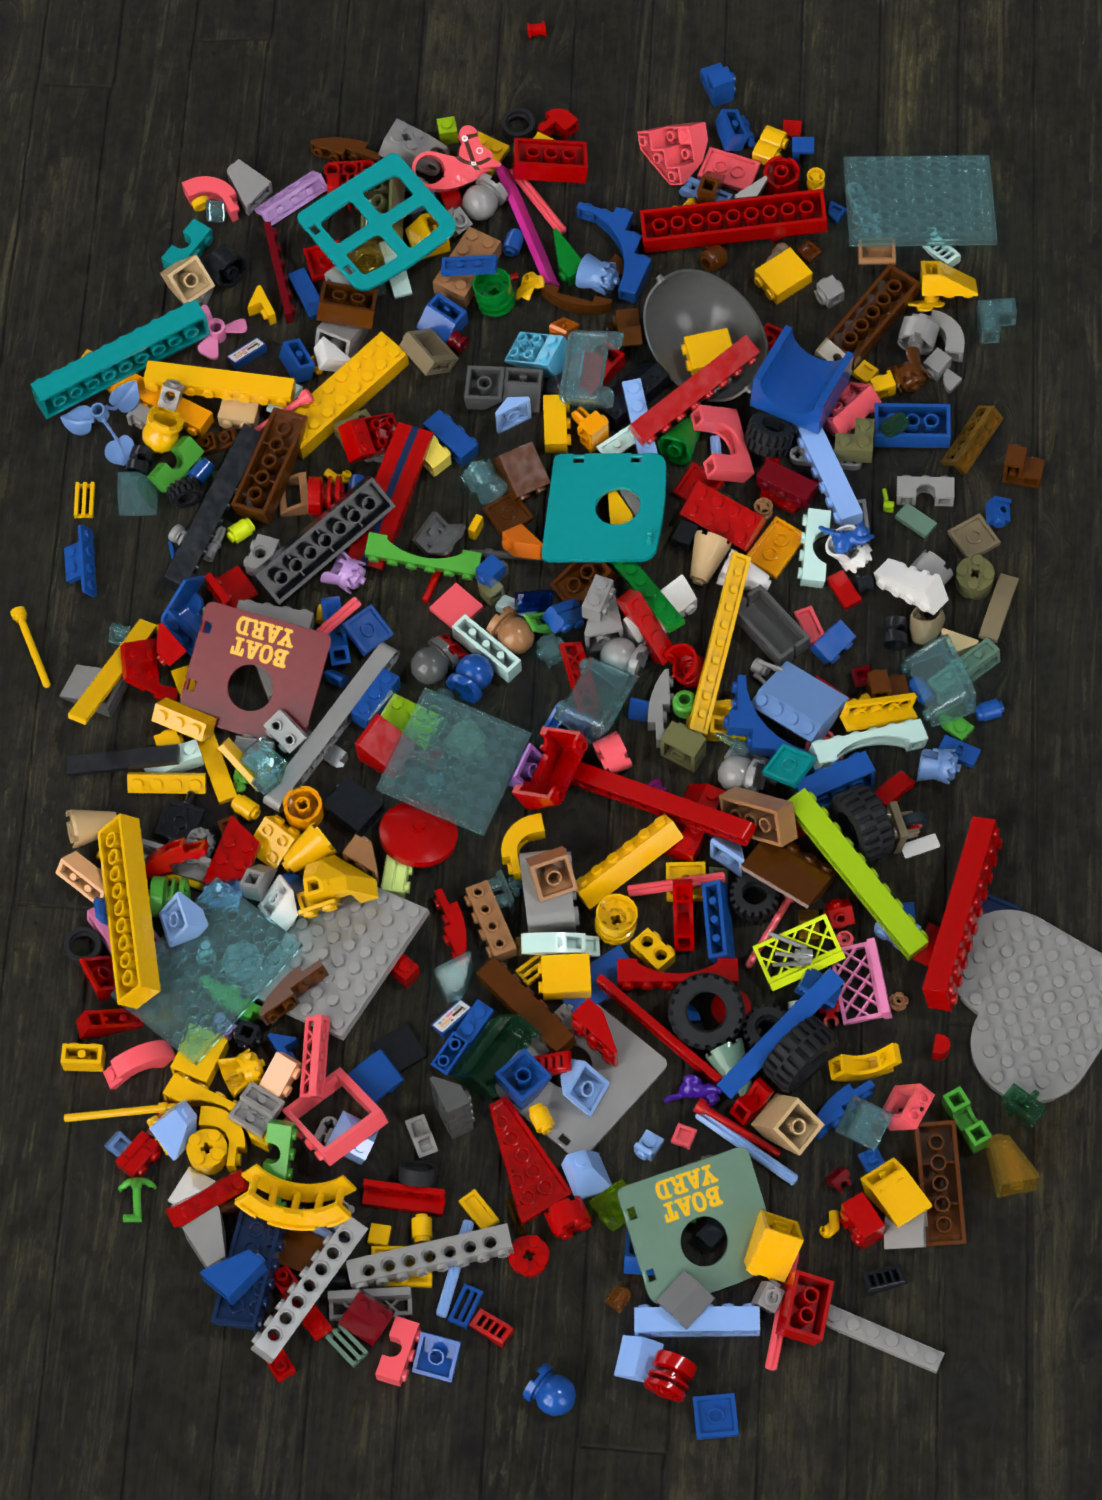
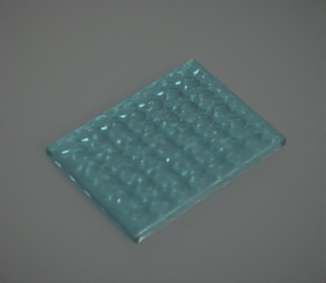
M989 155L843 157L849 247L997 245Z
M217 877L194 901L204 911L208 922L206 930L199 937L174 947H169L164 934L155 944L161 991L138 1009L123 1006L196 1066L303 947L300 941ZM116 988L110 994L115 1001H117Z

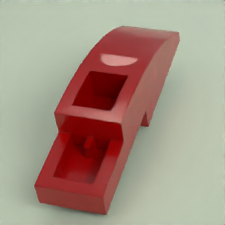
M183 837L158 848L144 859L147 880L156 875L163 876L169 874L173 869L174 863L181 864L188 859L202 858L208 850L207 840L203 839L187 843L186 838Z
M442 888L434 891L435 899H433L437 910L441 909L443 913L441 918L446 927H444L445 935L442 937L446 946L450 945L453 950L451 955L454 962H459L461 968L466 965L468 948L464 918L458 902L449 904Z
M287 1265L280 1268L274 1274L275 1287L284 1300H286L290 1295L287 1293L293 1282L298 1284L299 1281ZM292 1300V1305L294 1307H301V1304L298 1300ZM315 1304L301 1322L316 1342L333 1330Z

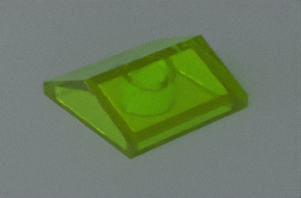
M620 1179L589 1201L599 1219L612 1232L626 1222L617 1196L618 1190L622 1186L627 1185L623 1179ZM634 1207L627 1209L631 1220L636 1216Z

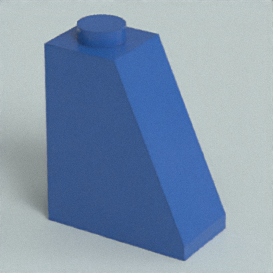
M246 1250L203 1269L200 1274L210 1287L231 1305H234L267 1271L264 1263L266 1260L258 1252L254 1254L251 1250Z

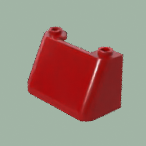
M546 726L542 727L539 735L544 738V745L541 744L539 748L544 753L530 782L524 781L523 786L515 784L512 794L526 809L537 810L556 806L564 800L580 761L588 748V742L581 732Z

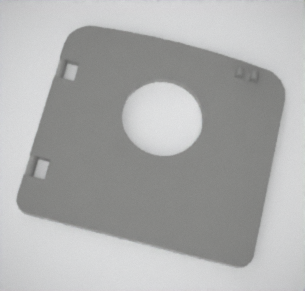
M564 1003L554 1013L561 1018V1023L565 1027L569 1026L572 1028L571 1010L574 1007L571 1004L567 1006ZM598 1004L597 1006L604 1012L618 1052V1066L615 1067L612 1064H607L597 1050L593 1051L587 1045V1041L583 1037L579 1038L575 1035V1045L588 1053L592 1061V1067L610 1082L591 1117H588L563 1095L561 1087L554 1085L550 1081L539 1096L523 1110L495 1082L496 1094L500 1098L507 1096L517 1112L532 1125L533 1123L529 1117V1108L537 1103H543L544 1106H547L555 1126L550 1133L544 1135L560 1146L567 1154L585 1149L592 1151L667 1068V1061L663 1056ZM532 1034L513 1057L524 1048L533 1057L549 1054L551 1051ZM562 1135L571 1141L567 1146L559 1140Z

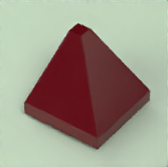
M866 664L850 669L854 688L866 686L867 673L871 672L870 665Z

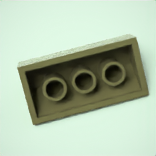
M393 177L363 194L379 213L384 214L404 201L405 185L399 178ZM362 214L360 229L368 224V221ZM404 218L392 226L393 230L402 240ZM375 236L369 241L382 242L384 240L380 236Z

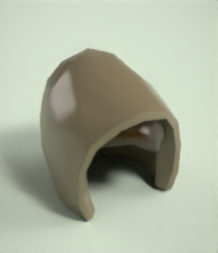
M919 607L912 611L909 628L910 636L915 644L926 645L936 639L945 623L943 610H940L936 619L931 621L924 617Z

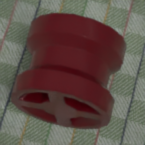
M455 330L448 338L447 346L450 348L454 347L456 352L460 354L467 348L470 338L462 336L461 332Z

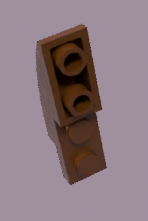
M327 137L314 139L310 142L311 153L318 157L328 158L333 162L350 159L351 161L371 160L377 163L382 159V156L378 155L377 152L369 150L368 142L361 140Z
M320 960L304 971L298 966L273 989L259 1012L266 1026L276 1022L288 1011L293 1010L295 1006L300 1004L297 999L298 996L306 993L308 989L323 981L329 975Z

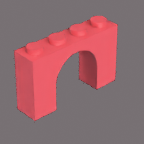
M699 405L690 414L694 431L710 432L718 435L725 441L730 451V455L713 453L703 462L707 479L745 483L754 474V469L747 445L745 444L746 441H744V433L737 409Z

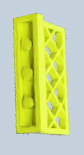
M825 913L778 934L792 941L817 949L810 965L804 964L803 967L794 966L792 968L788 966L780 967L778 974L770 977L767 971L770 962L778 963L771 960L775 949L791 953L792 945L789 944L787 951L776 946L779 940L771 937L752 946L772 991L801 979L807 969L811 970L813 968L819 971L846 958ZM822 919L826 925L823 934L813 930L815 923ZM800 929L809 931L805 942L795 939L797 931ZM812 933L822 936L818 947L808 944ZM825 938L833 940L836 947L829 951L821 949ZM765 945L771 947L772 951L769 959L762 957L758 948Z

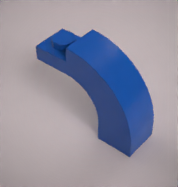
M340 596L320 599L324 622L341 608ZM344 621L328 634L332 640L329 650L332 666L351 663L346 632L341 627Z

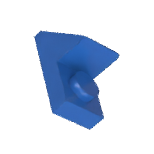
M273 1033L267 1035L268 1041L275 1052H284L296 1059L291 1050L300 1045L298 1038Z

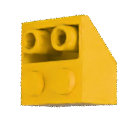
M429 213L420 215L405 229L410 247L415 246L438 228V223ZM449 239L425 258L450 252Z

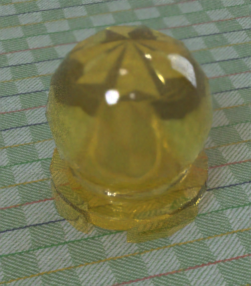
M374 237L347 255L363 274L372 272L385 265L384 256Z

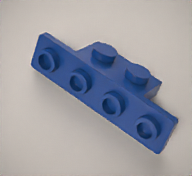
M80 524L78 525L79 542L64 548L66 582L72 584L81 580L82 592L94 598L97 596L94 535L91 529Z

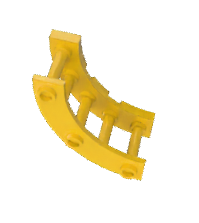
M255 1164L241 1174L250 1185L248 1191L235 1198L234 1204L255 1219L259 1217L267 1221L268 1225L288 1230L313 1231L317 1227L327 1226L329 1228L351 1219L352 1213L343 1206L344 1196L356 1191L357 1188L344 1175L323 1183L302 1184L278 1178L258 1164ZM257 1188L269 1194L268 1201L256 1194ZM277 1196L292 1201L291 1208L276 1205ZM335 1200L334 1203L323 1206L325 1201ZM300 1202L315 1203L314 1209H299Z

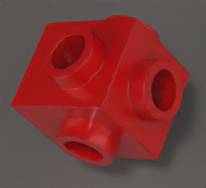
M848 898L842 900L833 899L830 903L825 904L826 911H823V914H826L832 929H843L847 925L855 924L853 908Z

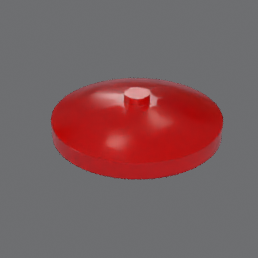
M407 801L392 807L383 816L379 827V840L384 851L395 861L411 867H430L445 861L455 850L458 839L457 825L452 816L440 806L425 801Z

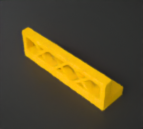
M915 693L848 701L844 705L840 719L847 732L870 729L872 727H885L890 723H903L908 719L916 720L918 716L913 709V705L917 696Z

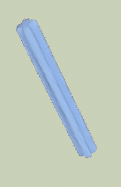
M463 1220L459 1234L471 1232L474 1223L470 1220ZM450 1267L436 1310V1315L446 1318L448 1315L461 1267Z

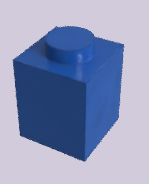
M492 553L476 568V579L480 584L487 585L490 589L506 574L505 564Z

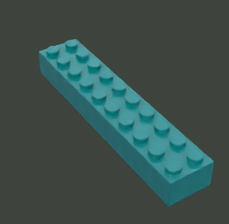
M196 299L186 302L180 308L171 310L158 319H153L150 323L136 328L127 335L120 336L117 340L103 345L94 352L87 353L84 357L68 363L59 370L52 371L51 374L43 378H38L30 384L36 404L44 417L48 419L146 368L148 360L159 362L210 335L206 314Z

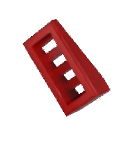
M571 1051L534 1056L551 1076L571 1071Z
M481 1308L469 1324L472 1329L502 1349L515 1332L513 1327ZM484 1316L485 1320L480 1326L476 1325L481 1317ZM490 1320L492 1323L490 1324L488 1329H483ZM497 1325L496 1331L493 1334L490 1333L494 1326ZM503 1329L504 1333L502 1334V1336L500 1338L497 1337V1335Z

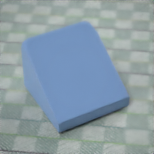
M117 1131L104 1147L116 1157H119L132 1141L121 1131Z

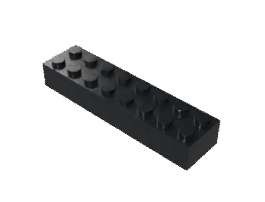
M367 475L251 574L270 597L280 605L396 506L373 477Z

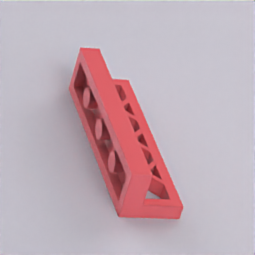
M324 1015L305 1017L300 1098H324L330 1017ZM311 1021L314 1022L313 1032L311 1031ZM311 1043H312V1051L309 1050ZM309 1084V1092L306 1093L307 1085Z

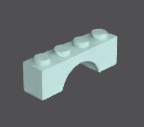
M808 508L807 514H803L802 526H805V532L801 533L800 543H803V550L799 552V561H802V567L798 568L797 579H800V586L823 588L827 564L815 555L813 543L818 538L827 536L818 527L830 528V510Z

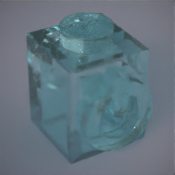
M554 633L542 636L537 641V649L535 650L540 660L543 659L548 668L563 661L559 644L564 643L561 637H556Z

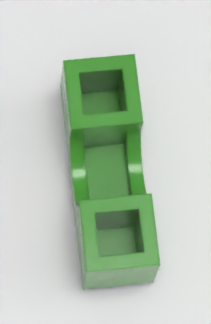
M182 436L176 445L170 449L177 460L173 469L167 463H158L147 476L162 493L166 492L167 487H170L171 483H175V480L179 481L181 478H185L192 465L201 460V455L205 452L190 436Z
M961 1086L943 1095L941 1104L951 1120L956 1121V1128L972 1153L975 1154L991 1145L993 1136L982 1120L978 1121L971 1109V1102Z
M271 1119L267 1124L265 1143L276 1145L280 1150V1158H267L263 1162V1169L287 1181L292 1180L293 1168H290L291 1160L294 1161L296 1149L293 1148V1140L296 1141L298 1134L295 1122Z

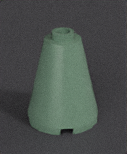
M741 1038L736 1039L737 1043L732 1044L730 1041L710 1051L711 1054H705L708 1062L722 1078L746 1054ZM752 1079L735 1095L739 1094L740 1097L745 1095L753 1085Z

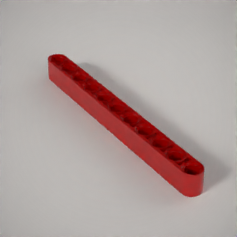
M580 762L570 783L576 787L658 816L666 814L672 821L743 846L749 844L756 830V826L748 820Z

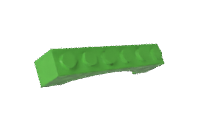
M373 532L368 534L365 558H368L370 562L379 563V560L386 561L391 566L402 564L406 565L405 568L417 570V568H423L428 573L439 571L449 577L460 575L465 580H473V578L477 577L476 568L480 565L482 553L463 550L462 554L448 558L420 557L407 553L393 545L388 540V535Z

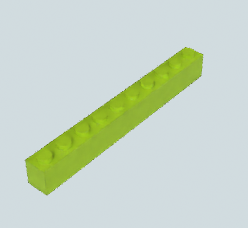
M804 788L787 801L793 802L796 822L906 959L909 961L924 950L929 943V938L925 931L917 928L915 925L916 921L912 915H907L903 910L904 907L900 900L892 897L890 894L891 890L887 884H882L878 879L879 875L872 867L869 868L867 866L865 857L860 852L857 853L853 848L854 844L848 837L845 838L842 835L840 826L835 821L832 822L828 817L829 813L823 806L820 807L817 804L815 795Z

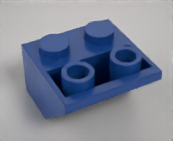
M438 292L426 305L416 329L432 328L447 345L450 335L455 330L460 332L468 324L467 311Z

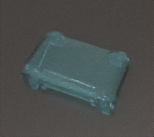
M574 330L569 334L559 392L560 400L563 403L576 407L582 406L588 410L613 407L614 393L611 388L603 386L608 349H619L623 343L624 333L617 331Z
M948 634L936 638L903 659L901 664L902 672L905 675L907 674L908 677L913 678L925 703L923 716L926 721L930 722L932 727L976 712V692Z
M592 657L584 658L580 662L578 667L580 668L581 676L569 697L558 702L555 707L557 711L553 716L568 729L581 732L589 745L604 735L612 726L637 680V677L632 673Z

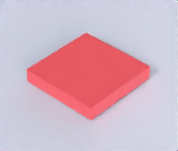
M455 583L429 609L452 629V626L464 614L473 619L484 607L458 583Z

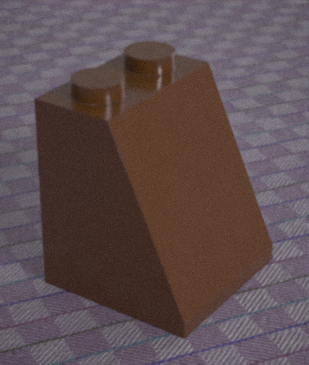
M532 442L499 455L490 462L512 500L519 498L522 501L530 497L529 493L536 491V494L547 490L546 486L551 483Z

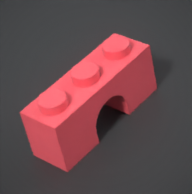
M398 1316L395 1317L389 1337L390 1341L400 1344L402 1349L394 1357L381 1356L375 1373L377 1380L401 1387L402 1381L406 1382L409 1374L407 1367L409 1362L414 1360L416 1354L414 1347L416 1342L418 1343L421 1333L419 1323Z

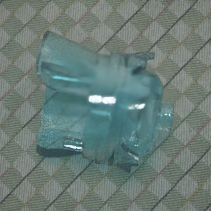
M490 459L487 462L484 460L470 462L468 468L464 470V476H460L471 492H477L479 501L483 505H488L502 497L507 490V483L496 474Z

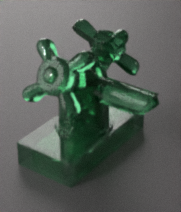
M1015 1083L1011 1085L1001 1098V1101L1005 1103L1002 1106L1008 1109L1007 1115L1009 1117L1013 1116L1014 1110L1018 1117L1027 1120L1022 1124L1024 1128L1027 1126L1033 1128L1034 1124L1047 1109V1106L1037 1100L1040 1094L1039 1091L1034 1090L1029 1094Z

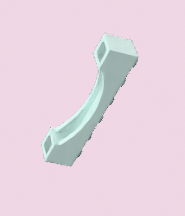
M908 719L903 723H890L880 728L872 727L863 732L854 731L845 736L836 735L827 740L818 739L811 744L808 753L816 756L817 761L813 765L816 771L819 768L825 769L845 754L866 746L891 745L904 748L906 752L925 747L928 736L921 719Z

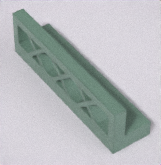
M987 637L929 679L928 685L937 693V702L940 705L944 704L1000 662V649Z

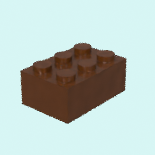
M323 280L316 320L362 329H372L378 289L359 291L352 285Z

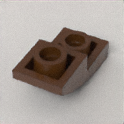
M230 427L217 434L212 431L197 438L198 445L205 451L201 456L229 450L237 435L236 429Z

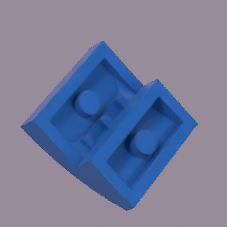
M382 1049L372 1054L348 1074L376 1104L387 1093H392L405 1081Z

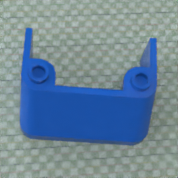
M203 575L183 579L161 616V622L191 657L203 617L200 612L204 602L197 593L205 580ZM206 622L204 632L210 634L212 626L208 622Z

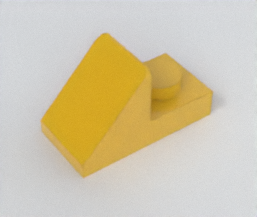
M258 285L248 304L249 316L261 313L263 319H267L269 324L273 325L277 323L275 312L261 285Z

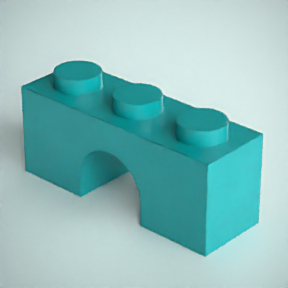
M193 219L183 231L185 242L190 245L182 249L171 245L161 257L163 268L166 269L175 262L195 254L200 258L204 249L213 242L212 229Z

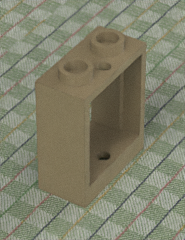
M432 328L408 331L404 334L403 340L399 345L426 376L451 372L459 359Z

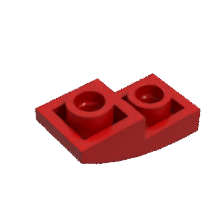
M458 189L439 192L444 208L447 211L452 207L457 209L459 206L464 210Z
M900 771L886 781L875 793L883 802V806L887 808L889 802L900 801L901 795L914 788L916 782L903 771Z
M928 923L925 930L929 938L928 946L914 956L913 960L929 966L940 927Z
M274 1334L270 1336L269 1339L272 1341H276L277 1337ZM283 1348L271 1364L266 1361L278 1383L297 1373Z

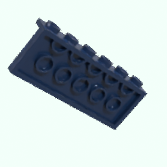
M240 1209L227 1259L246 1250H251L254 1254L258 1252L266 1260L264 1263L267 1271L234 1305H231L218 1293L211 1318L212 1324L252 1330L255 1335L258 1331L260 1332V1329H263L265 1322L264 1313L265 1309L269 1308L270 1290L274 1289V1274L279 1269L280 1260L278 1258L280 1252L284 1250L285 1243L283 1239L284 1235L288 1233V1229L268 1225L267 1221L259 1217L255 1219Z

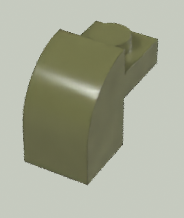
M503 560L501 562L506 566V574L499 581L509 574L508 564ZM477 580L479 594L490 607L505 595L504 586L499 581L490 589L487 585H482Z

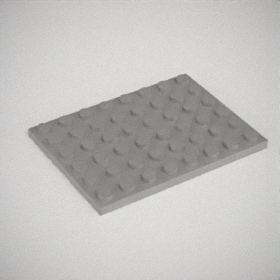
M378 888L379 898L360 903L352 895L340 898L342 905L337 906L338 909L328 913L321 911L318 912L319 916L311 919L299 916L264 966L261 975L252 983L246 994L248 997L264 1004L273 989L298 966L304 971L320 960L329 975L323 981L308 989L306 993L298 996L297 999L300 1004L285 1014L304 1023L305 1017H314V1015L330 1017L329 1034L344 1041L430 912L427 908Z

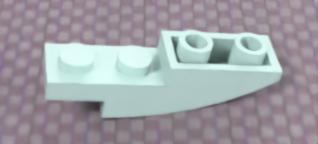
M522 933L521 953L543 956L589 953V957L597 958L600 956L599 936H587L585 933Z

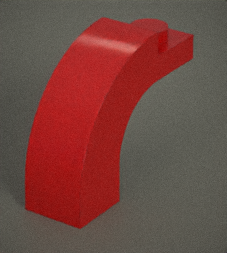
M672 879L674 951H694L693 879Z

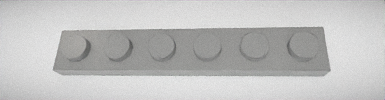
M830 1304L826 1322L827 1328L930 1372L937 1373L945 1353Z

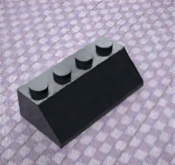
M643 361L590 405V408L593 411H597L600 415H605L609 425L617 431L630 420L622 388L623 381L641 378L646 405L670 386V374L658 363Z

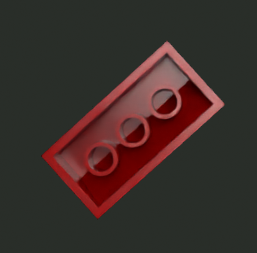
M514 138L513 179L586 183L588 171L587 142Z
M708 783L689 784L683 798L720 811L719 795L724 793L725 790ZM673 821L684 838L663 854L682 862H695L709 833Z

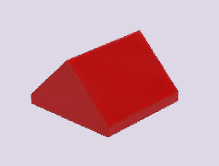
M111 956L80 958L79 962L100 1003L115 996L116 988Z

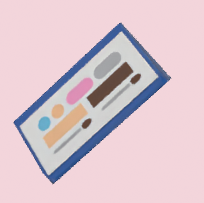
M256 337L226 357L234 368L239 370L266 353L267 346Z
M459 999L430 1026L445 1039L459 1027L472 1007Z

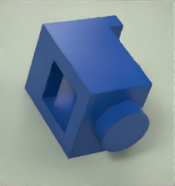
M999 496L991 498L985 504L986 524L993 525L996 528H1003L1011 521V499Z

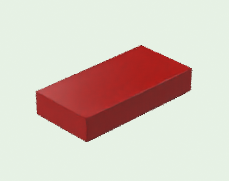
M844 570L826 578V582L845 611L862 602V598Z

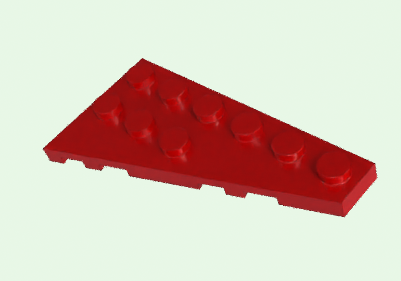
M504 1096L489 1105V1111L522 1226L549 1210L548 1208L553 1204L571 1197L573 1193L507 1096Z

